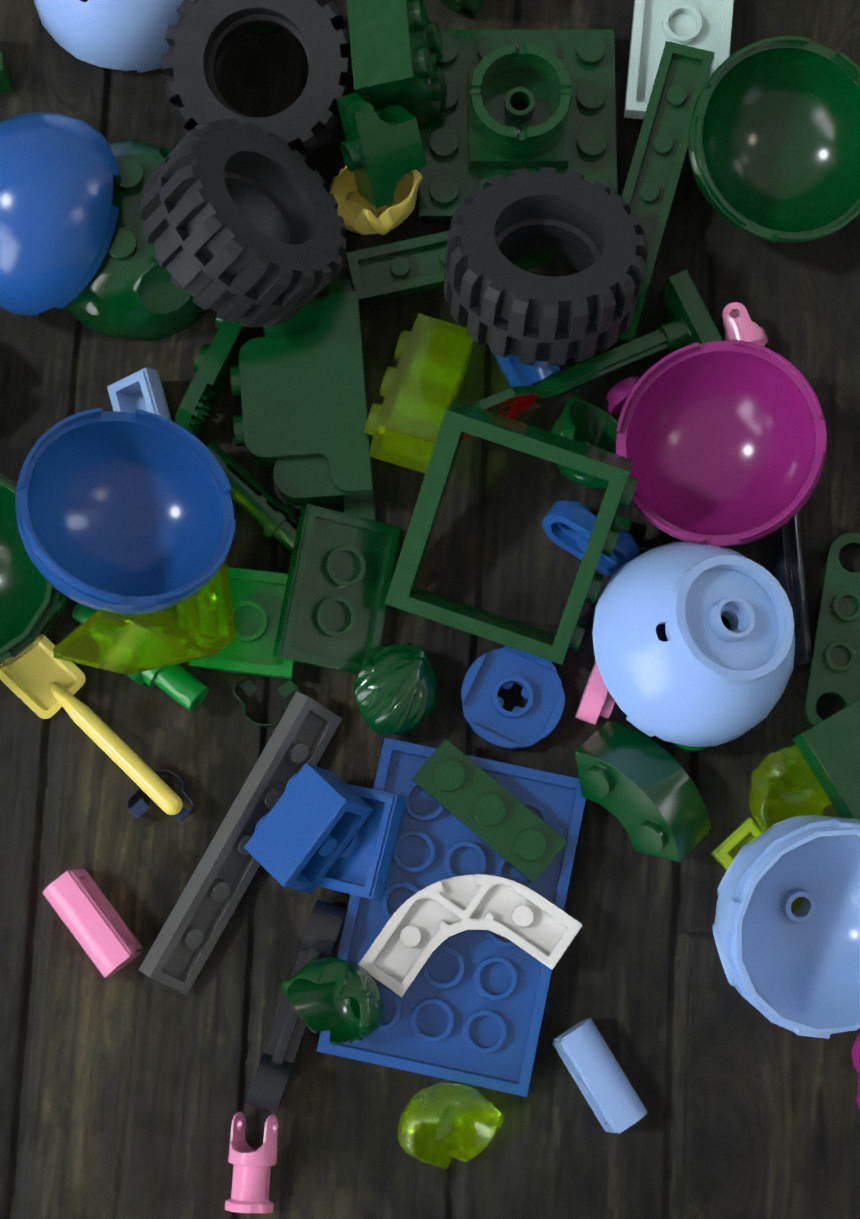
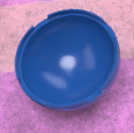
M35 112L17 115L0 122V308L13 314L38 317L39 313L53 307L61 309L74 300L98 271L115 231L119 208L112 206L113 177H119L116 159L104 136L94 127L78 118L60 113Z
M95 408L76 413L61 420L37 440L22 465L17 482L15 497L16 520L22 543L33 564L41 575L66 597L85 607L117 615L149 614L175 606L197 593L211 580L226 559L231 547L236 524L230 495L231 485L223 468L211 451L197 437L175 422L136 409L135 413L103 411L102 408Z

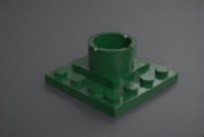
M614 29L440 30L443 51L436 53L438 68L442 69L445 76L447 98L441 99L442 119L419 123V132L426 166L419 168V172L423 177L419 185V223H451L455 210L463 204V199L477 187L483 189V184L493 177L501 175L503 178H507L513 170L527 168L528 173L539 172L541 167L555 168V173L566 175L569 174V171L583 174L584 180L590 183H594L596 180L603 183L611 190V196H617Z

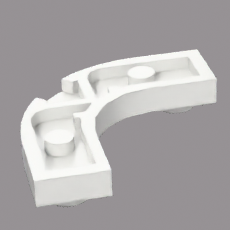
M482 874L456 876L427 886L402 904L386 923L358 965L368 971L376 980L402 997L432 952L444 940L465 930H489L507 938L553 970L582 927V924L535 891L513 880Z

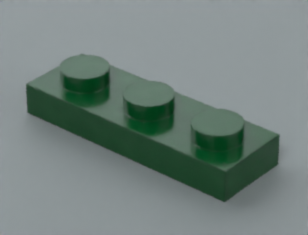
M447 739L444 740L412 778L415 784L532 884L567 844L564 838Z

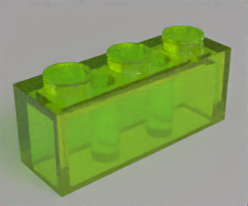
M418 313L412 331H402L394 356V360H398L399 364L397 368L388 366L381 385L380 396L385 397L382 405L373 403L367 419L365 433L373 435L370 457L426 474L445 410L453 399H457L470 363L474 340L466 334V327L462 328L459 325Z

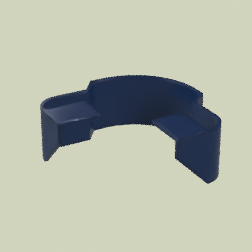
M163 769L153 770L155 773H171L182 782L181 792L191 802V809L188 812L183 806L182 810L174 816L181 822L193 814L195 804L185 793L186 783L171 771ZM141 788L135 791L127 799L126 803L129 811L138 820L150 809L142 798L131 807L132 800L143 791Z

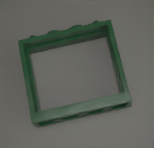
M453 399L443 416L385 604L562 665L567 650L578 651L587 622L578 618L584 602L594 605L604 575L595 572L601 554L611 557L621 527L612 524L617 507L621 506L628 509L638 481L637 478L629 476L633 460ZM464 433L609 481L556 635L415 587Z

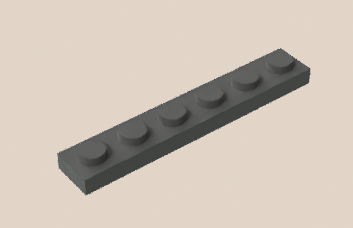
M299 692L295 693L141 964L139 971L149 978L185 995L189 993L261 865L244 846L254 834L259 820L271 811L285 792L289 779L300 771L305 763L317 765L343 718L312 698Z

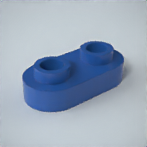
M557 501L543 518L542 527L551 541L582 560L597 516L593 515L586 506L579 502ZM620 529L611 557L601 554L596 570L611 577L622 565L640 555L634 538L628 532Z

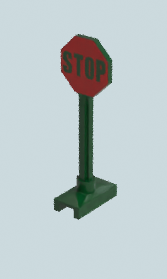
M686 269L668 277L659 294L671 320L658 325L656 331L548 376L536 386L510 387L479 400L472 406L513 419L539 400L556 398L663 351L669 354L697 342L702 344L723 340ZM464 433L463 439L473 438L475 436L468 433Z

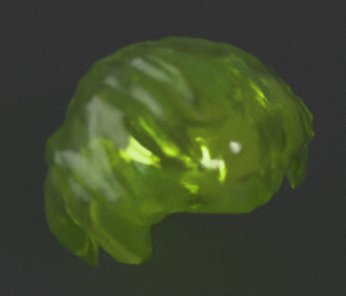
M796 745L782 748L777 752L767 755L759 767L753 770L751 774L749 806L753 818L764 832L770 829L772 825L795 816L823 815V810L832 804Z
M440 1082L423 1088L413 1096L400 1117L398 1141L401 1148L412 1157L424 1163L442 1167L445 1170L449 1167L451 1157L466 1163L480 1154L489 1144L496 1129L504 1122V1114L500 1113L493 1103L484 1098L476 1089L468 1085Z

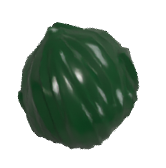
M572 395L566 402L560 417L553 424L551 433L616 454V429L618 422L605 410L586 402L578 395ZM557 464L561 473L574 483L592 489H606L609 481Z
M411 643L385 645L378 647L368 657L363 659L362 669L352 685L354 686L353 696L367 727L379 735L384 734L386 736L393 734L405 735L415 731L436 707L437 679L432 667L429 665L425 652L422 651L421 647L414 646Z
M338 957L309 961L292 977L282 981L281 987L284 995L293 1005L301 1019L313 1033L330 1031V1043L332 1045L344 1042L352 1043L355 1040L362 1041L380 1028L382 1017L384 1016L383 1000L374 979L360 965L347 962Z

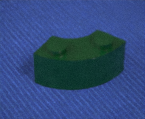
M607 721L575 751L582 797L599 803L619 820L627 831L635 852L681 862L711 829L705 804L691 778L666 750L645 735L621 724Z

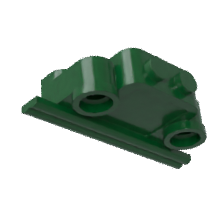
M351 279L332 280L328 284V296L313 298L290 320H286L281 325L263 327L264 337L253 338L242 346L239 353V366L230 367L233 397L241 396L242 415H235L233 417L236 446H246L249 456L256 466L262 469H273L274 489L278 499L284 505L290 503L300 512L301 506L305 504L320 506L344 503V513L376 521L358 291H353Z

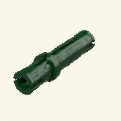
M214 441L209 444L207 448L215 456L229 480L232 488L230 491L231 499L264 528L262 533L269 540L276 538L292 553L299 517L295 515L297 509L290 503L284 505L272 495L260 482L219 447L218 443Z

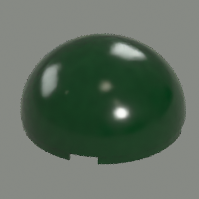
M777 36L752 43L732 54L713 72L703 86L696 100L689 125L688 148L691 168L696 183L706 201L724 221L735 229L751 237L774 243H802L820 239L843 228L860 214V67L841 51L836 53L821 44L810 41L811 38Z

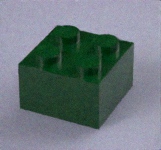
M346 0L355 92L371 104L374 109H382L398 103L417 118L418 124L442 119L441 99L447 98V85L442 69L438 68L436 53L443 51V42L437 22L431 23L428 19L423 0Z

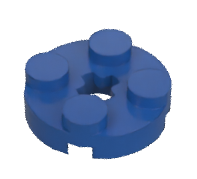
M509 646L487 652L471 665L463 680L461 689L463 717L474 734L491 746L505 750L527 749L534 746L554 730L563 713L565 695L556 668L549 660ZM513 684H517L523 688L521 696L527 700V704L524 708L515 706L512 712L502 708L504 700L497 695L501 688L510 690Z

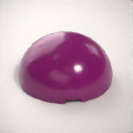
M732 339V341L690 344L670 353L655 363L643 374L628 395L616 429V454L633 460L629 476L637 478L638 481L631 501L641 514L657 528L684 542L719 547H732L759 540L788 523L807 503L815 490L823 470L827 446L826 424L822 407L813 388L802 373L776 352L755 343Z

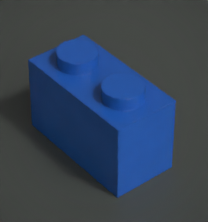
M305 763L302 769L289 779L285 792L271 811L259 820L254 834L244 848L283 887L312 894L374 809L334 772Z

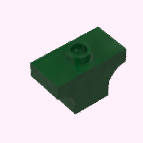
M355 92L337 98L346 141L341 143V152L347 168L350 172H354L358 193L376 209L394 203V192L400 179L408 172L426 166L417 118L398 103L382 109H374L371 104Z

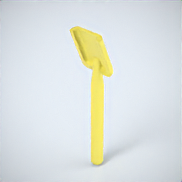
M45 635L31 651L14 663L0 669V680L40 718L49 719L63 707L71 719L166 814L176 815L182 810L183 802L181 798L87 705L73 696L84 685L85 674Z

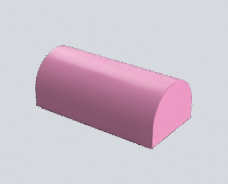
M86 869L67 870L43 891L45 898L104 978L110 977L144 952L142 945Z

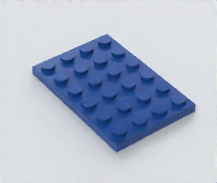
M384 737L373 789L406 797V802L382 900L380 902L350 894L337 957L358 965L386 923L402 904L427 886L456 876L482 874L513 880L535 891L564 911L586 798L582 797L579 779L466 755L567 841V844L532 884L412 781L415 774L437 748ZM489 930L462 931L448 937L432 952L402 997L372 977L378 987L384 1005V1016L382 1017L380 1028L362 1041L355 1040L352 1043L344 1042L336 1045L330 1043V1031H322L319 1037L317 1052L527 1097L552 970L507 938Z

